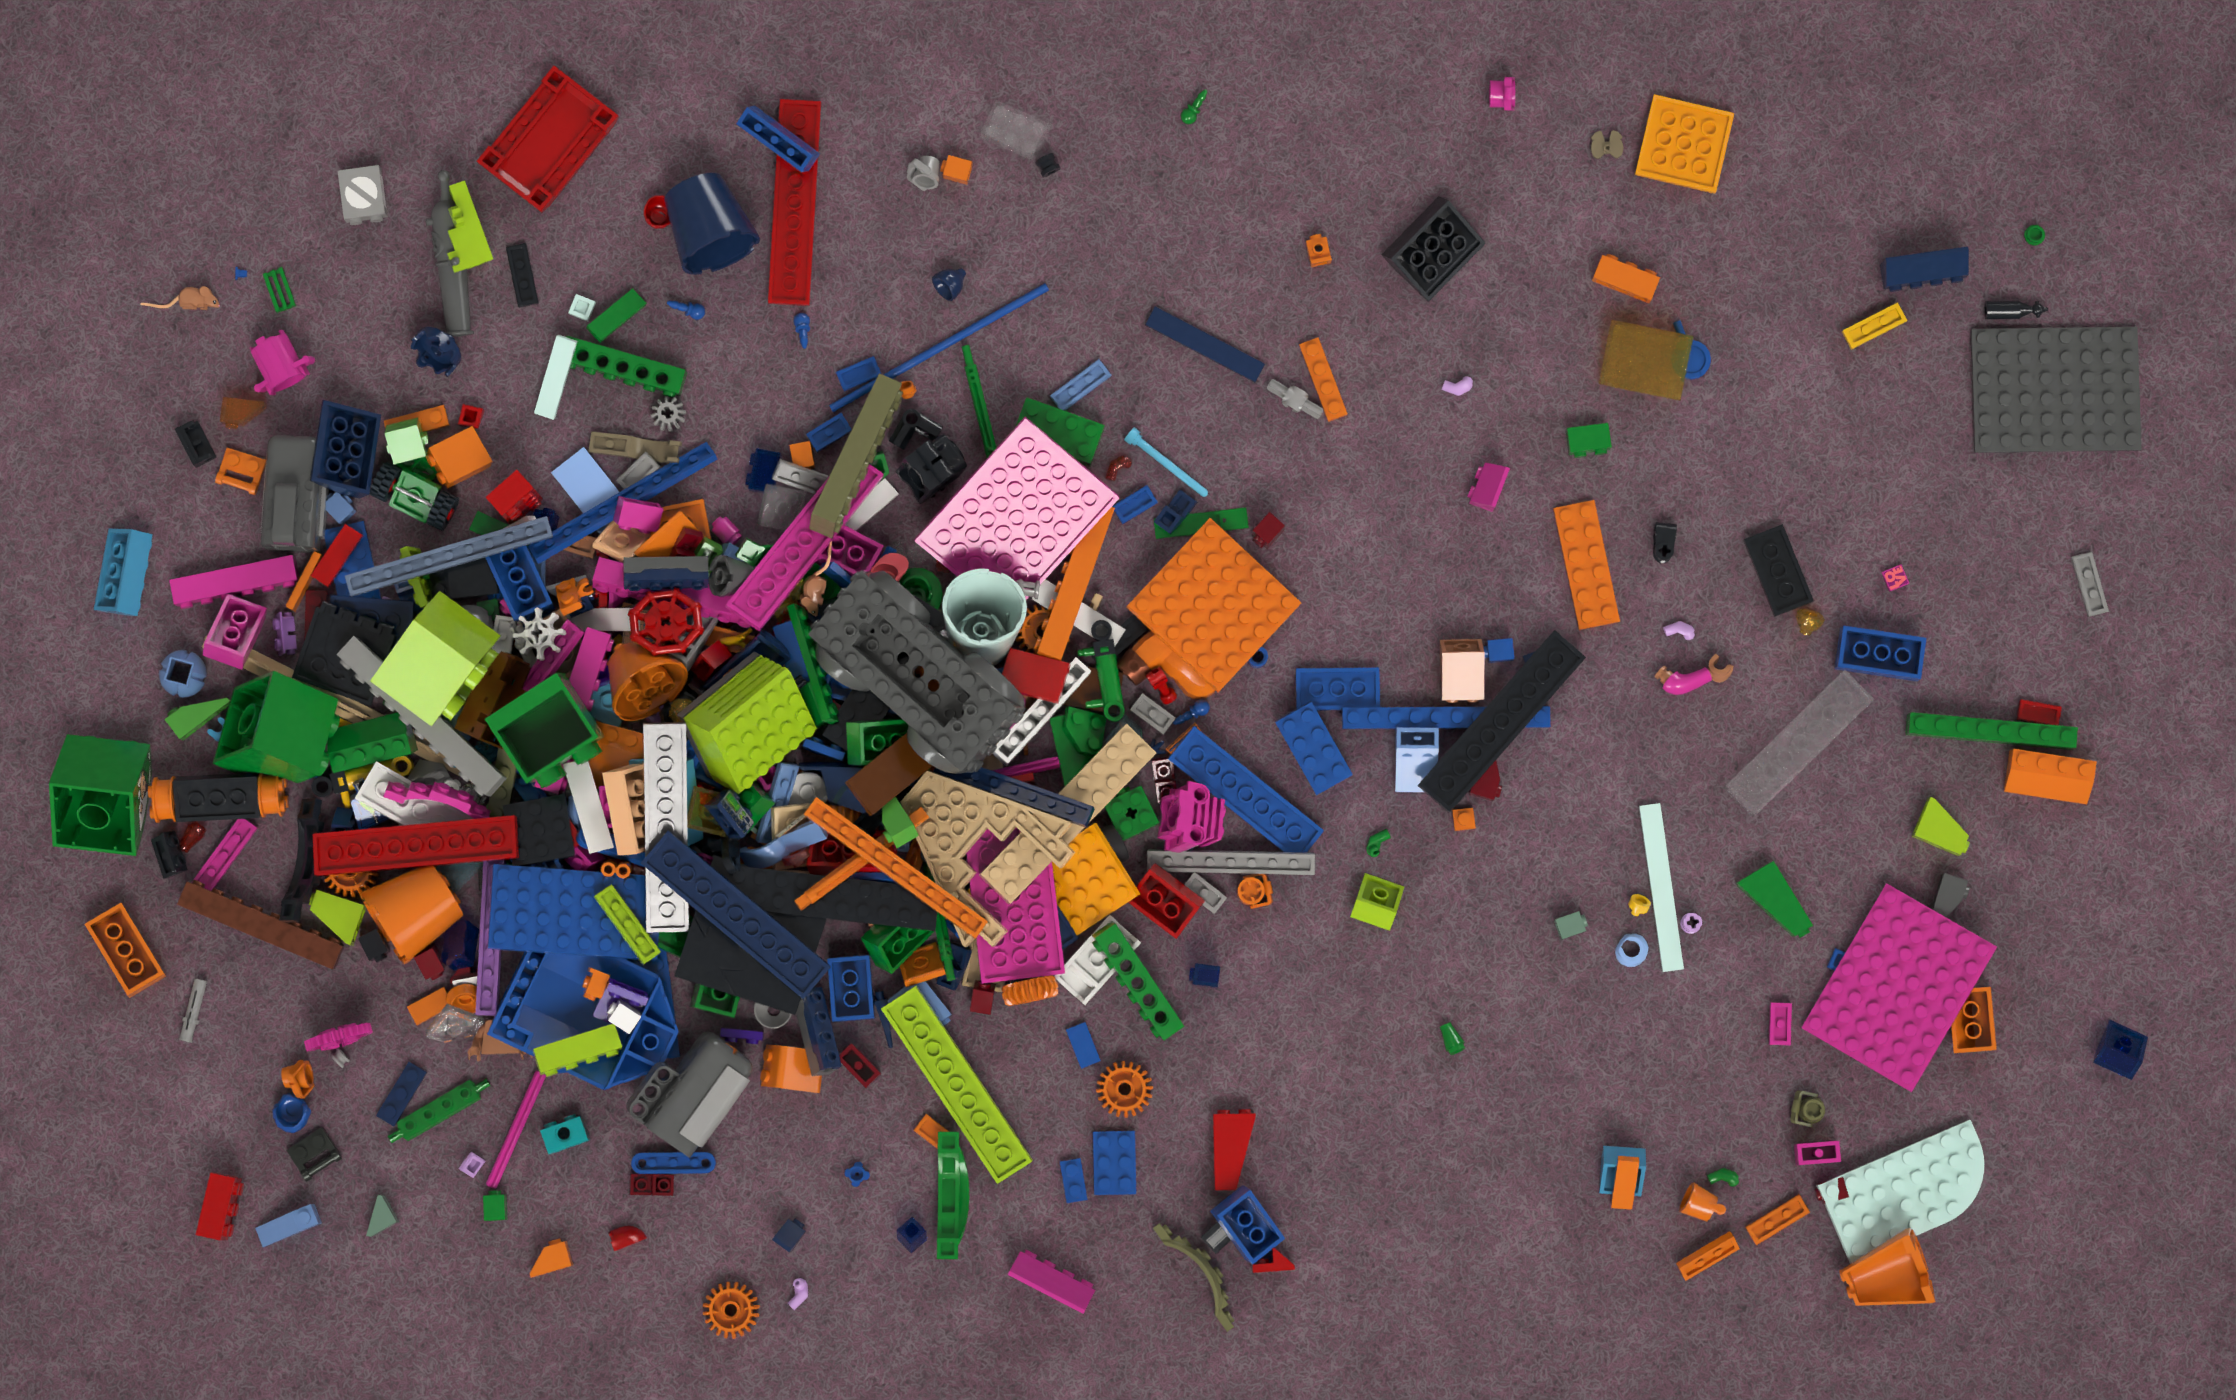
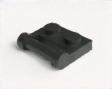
M323 1127L286 1150L306 1182L334 1161L338 1162L343 1159ZM329 1149L330 1155L309 1169L305 1167L304 1164Z

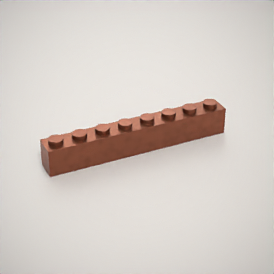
M199 881L186 882L177 905L335 970L344 946L340 945V940L329 936L328 940L320 937L321 932L311 928L309 932L301 929L302 924L297 922L285 923L279 921L280 915L273 912L270 915L262 913L263 908L254 904L251 907L243 905L244 900L232 896L231 899L223 896L225 892L213 888L212 891L204 888L205 884Z

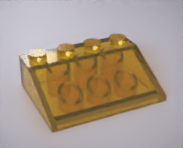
M1611 320L1599 384L1681 401L1694 336Z

